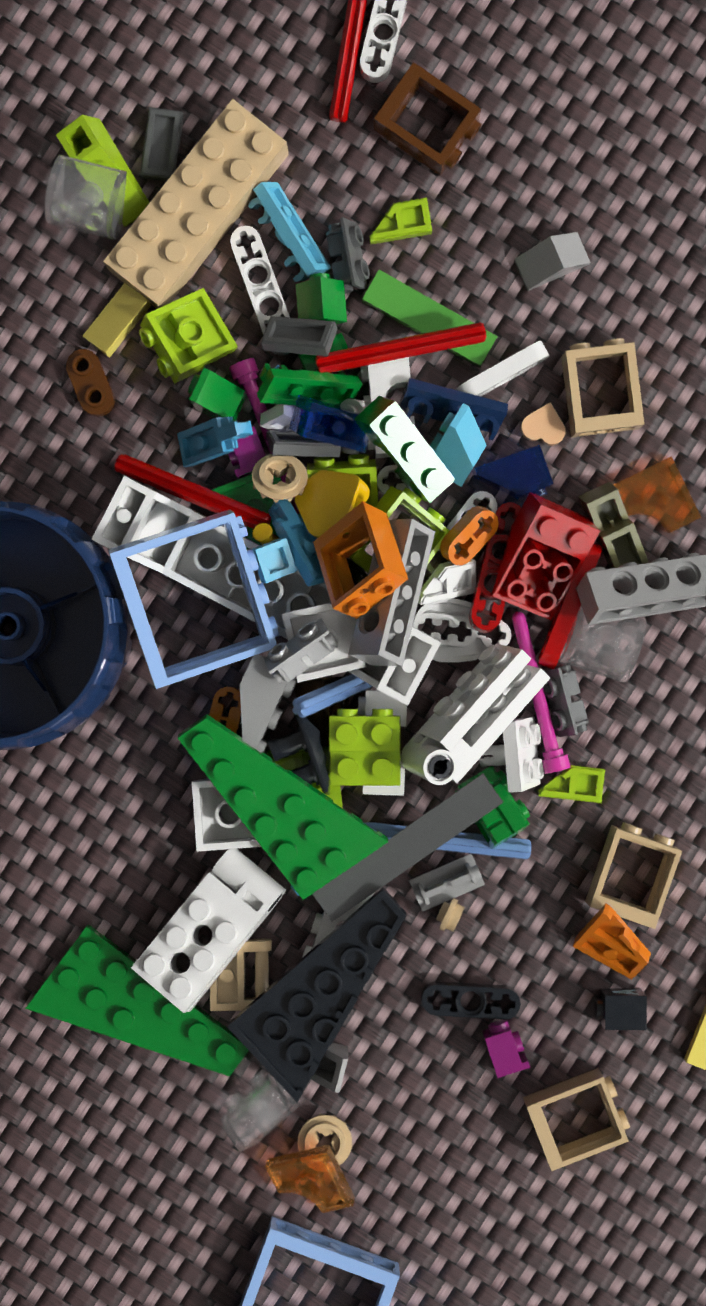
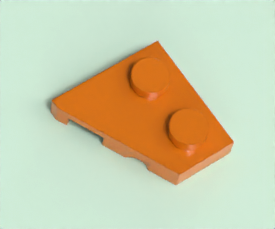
M607 903L579 932L573 944L574 948L631 980L648 964L651 952Z

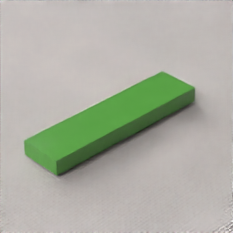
M378 270L362 298V302L418 334L474 324L381 270ZM486 330V340L484 342L447 350L480 368L498 336Z

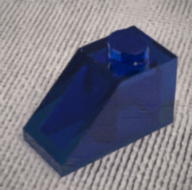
M298 395L289 426L290 430L305 438L364 453L369 442V438L354 420L359 413L331 403Z
M540 445L481 465L472 471L475 479L517 499L524 496L528 497L530 492L540 497L547 495L546 488L554 484Z

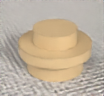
M453 898L451 904L444 901L436 918L437 921L441 922L440 930L445 931V929L454 932L465 908L457 904V899Z

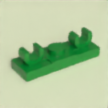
M265 363L259 374L263 383L257 392L260 403L338 409L344 400L355 399L363 384L359 376L346 375L342 370L338 371L337 374H330L329 372L321 373L309 370H288L285 365H280L279 369L271 368L268 363Z

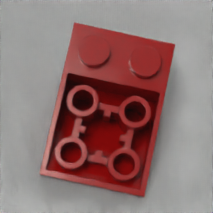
M530 492L514 521L491 595L548 620H552L600 530L588 517Z

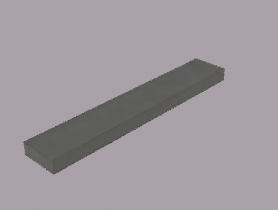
M484 773L388 839V843L314 892L313 896L331 922H333L501 805L503 800Z

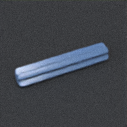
M351 674L295 698L292 702L294 706L292 711L295 715L298 714L301 718H304L370 689L372 686Z

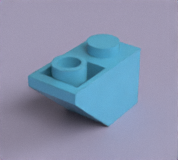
M464 403L456 415L449 412L439 429L445 434L437 433L430 445L455 478L454 483L462 487L487 446L470 407Z

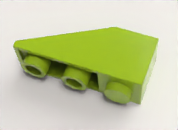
M86 115L79 116L57 133L56 136L73 165L124 227H127L136 221L150 202L101 120Z

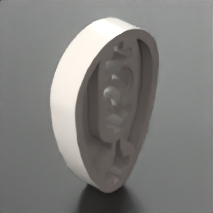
M450 598L425 604L419 609L413 622V627L417 629L419 624L425 623L426 618L432 619L431 623L434 626H440L442 620H447L449 627L456 628L460 622H464L465 628L471 629L470 636H465L463 642L458 641V636L455 634H449L446 640H442L440 633H431V637L441 642L432 660L438 662L473 661L479 659L482 652L489 646H492V640L486 638V636L478 635V631L469 622V612L472 603ZM486 609L481 613H477V616L482 618L481 624L486 625L490 620H494V617L490 616L489 611ZM501 620L498 625L499 632L504 633L505 637L498 640L497 644L507 646L510 643L511 630Z

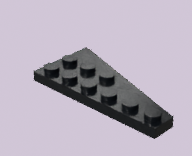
M384 887L377 891L228 1023L227 1027L297 1103L309 1080L319 1067L320 1061L327 1049L333 1043L358 1000L359 994L365 984L368 983L380 958L386 952L407 916L406 911Z

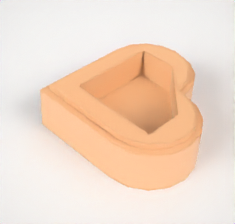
M550 402L524 418L520 431L522 436L529 441L541 440L548 446H554L563 440L566 429Z

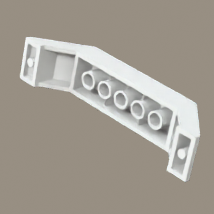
M124 476L92 540L111 549L205 518L206 516ZM223 525L127 557L178 581L255 622ZM242 537L245 546L250 549L261 546L246 537ZM298 569L294 573L269 583H263L270 602L264 604L268 618L274 616L278 625L279 635L286 639L283 613L331 603L325 582L308 587ZM255 570V571H253V572H254V575H255L257 584H260V583H261V580H260L258 571ZM412 626L403 666H372L366 663L367 667L348 672L408 706L441 642Z

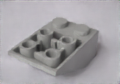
M257 654L252 657L240 683L242 740L260 753L261 751L265 753L269 743L264 737L268 728L272 730L276 728L284 711L278 708L283 697L290 698L297 683V678L292 679L288 683L284 681L279 684L273 674H270L264 661L266 656Z

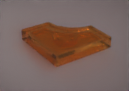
M672 456L614 484L620 493L628 516L636 514L650 516L660 522L668 533L701 518Z
M330 1145L267 1159L265 1168L278 1193H294L304 1196L315 1203L322 1213L354 1206L355 1196Z

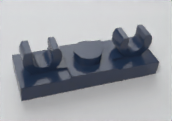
M409 378L399 403L400 408L405 410L404 413L409 419L412 413L421 414L424 416L423 423L426 424L429 422L430 417L431 419L444 422L449 412L456 415L464 403L470 407L479 429L489 432L488 437L492 441L508 412L507 403Z

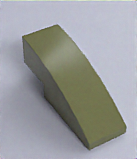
M607 482L578 496L586 517L600 530L596 540L603 547L602 553L610 569L618 568L629 562H635L637 565L649 563L636 527L629 519L620 493L614 485Z

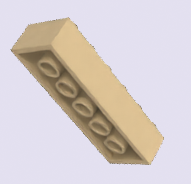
M232 99L103 262L108 270L123 283L148 299L156 309L171 303L244 212L250 201L255 198L256 193L253 189L261 182H267L289 155L287 141Z

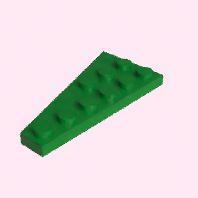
M208 714L178 734V740L303 900L388 843L387 836L379 831L376 832L364 824L362 819L342 809L333 802V799L308 782L273 762L271 757L251 747L242 740V737Z
M89 924L25 1008L226 1076H230L249 1051L228 1028L197 1005L190 1012L183 1013L131 969L137 961Z

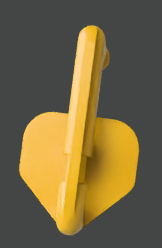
M320 470L308 478L302 496H295V503L308 532L315 538H319L362 501L367 502L370 489L355 474ZM267 523L258 524L252 532L254 539L262 545L279 539L273 534L272 527Z

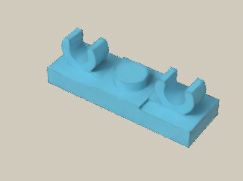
M261 182L253 189L258 198L252 199L248 207L250 209H258L262 205L264 207V215L258 219V223L268 224L272 222L278 240L292 251L293 255L285 260L284 265L286 267L294 266L296 263L300 265V273L293 278L294 281H305L312 274L326 273L330 270V265L279 183Z

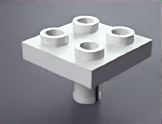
M535 717L514 719L503 731L504 745H491L483 755H493V757L479 759L481 767L506 765L508 793L523 792L540 785V779L544 776L542 759L538 758L537 745L541 742V731L539 725L535 724Z

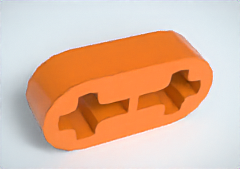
M475 506L468 510L441 541L440 552L442 556L453 564L460 566L471 561L497 531L499 523L496 514L483 506ZM482 517V522L484 525L480 529L478 520ZM457 543H460L459 547L461 551L457 554L455 545Z
M227 686L216 692L209 716L220 723L221 720L227 721L226 727L236 734L238 733L241 720L240 690ZM228 692L234 693L233 699L238 701V706L231 707L228 717L223 716L225 705L220 703V697H226Z

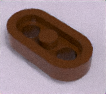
M87 349L74 351L67 359L66 370L81 407L92 416L101 417L107 415L114 407L115 396L100 359L96 354ZM88 361V369L84 372L78 371L77 366L79 362ZM94 392H100L102 395L98 403H92L90 400Z

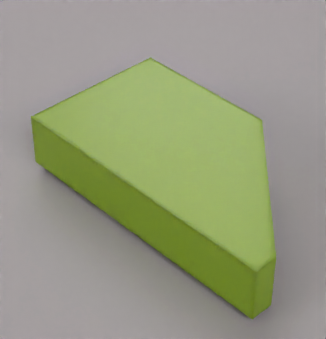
M427 198L393 203L378 227L370 235V245L432 234Z
M570 765V768L561 771L542 786L537 794L542 797L601 803L605 769Z

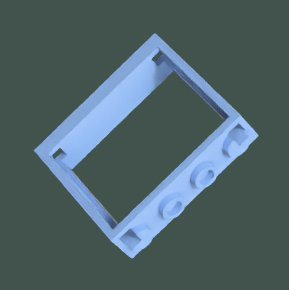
M230 509L108 549L156 689L269 651L277 645L275 637L280 636L278 625L274 616L268 618L264 604L270 603L264 584H257L253 572L259 569L253 550H246L242 538L248 536L246 526H244L242 517H236L235 513ZM224 525L259 636L164 668L126 557Z
M272 1216L239 1306H253L275 1245L383 1284L375 1306H389L400 1277L399 1263Z

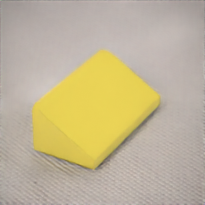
M124 283L83 334V337L110 358L151 307L150 301Z

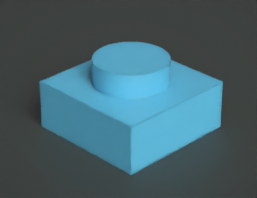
M279 538L252 549L259 569L257 571L261 583H269L297 571L287 538Z

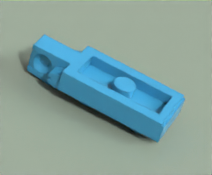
M216 417L177 433L183 467L195 466L233 452L234 449L238 448L237 440L253 435L251 421L233 422V417Z
M287 499L279 500L277 503L274 502L271 509L268 510L273 521V527L279 538H287L295 566L306 585L309 587L324 583V577L313 543L317 538L308 532L301 514H297L291 502Z

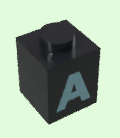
M600 988V999H595L594 1001L595 1019L600 1020L605 1030H647V995L641 988Z

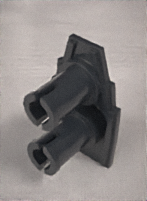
M297 714L295 715L299 724L297 732L268 741L274 760L279 761V759L305 751L310 757V760H308L309 764L290 771L310 785L316 783L317 786L321 787L324 794L330 795V778L326 769V755L322 747V734L306 717L301 718Z

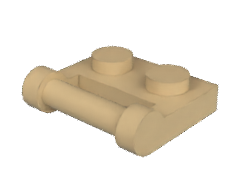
M271 939L248 940L242 946L236 956L210 986V1011H242L269 987L268 951L272 950ZM245 952H255V997L245 998Z

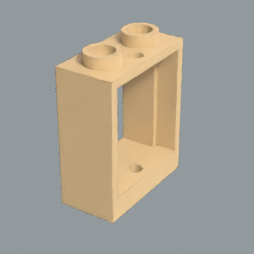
M611 339L604 341V346L590 348V343H578L569 346L570 350L565 351L562 355L571 438L638 430L644 425L634 342L624 343V339ZM623 356L630 412L583 418L576 362Z
M625 822L622 823L621 828L611 825L585 902L590 907L598 910L607 903L621 918L656 929L682 850L673 846L675 840L655 833L652 839L641 835L642 829ZM620 838L664 853L646 908L601 893Z
M599 1068L523 1097L551 1171L629 1141L625 1133V1129L630 1128L623 1108L616 1110L612 1099L618 1096L610 1076L604 1078ZM597 1086L612 1126L557 1147L541 1107Z

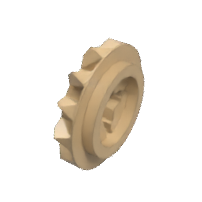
M269 454L261 458L255 464L252 471L253 488L260 492L262 499L269 497L275 503L284 499L291 502L293 497L297 495L302 496L303 490L307 485V470L303 463L294 456ZM286 474L285 483L280 481L273 485L274 476L279 478Z
M320 1113L312 1119H307L299 1131L298 1149L304 1161L310 1166L321 1170L333 1169L340 1166L348 1158L352 1149V1135L347 1124L338 1119L335 1114L330 1116ZM318 1132L324 1136L334 1133L331 1139L333 1150L326 1145L316 1148V1145L319 1143Z

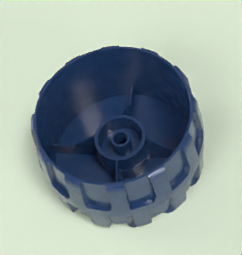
M0 501V750H14L40 745L57 739L74 730L96 713L111 696L110 693L119 679L123 667L128 663L133 640L130 639V613L112 561L104 549L97 542L93 541L92 537L85 530L55 512L26 503ZM11 616L16 621L17 628L15 633L8 636L3 632L2 623L7 617Z

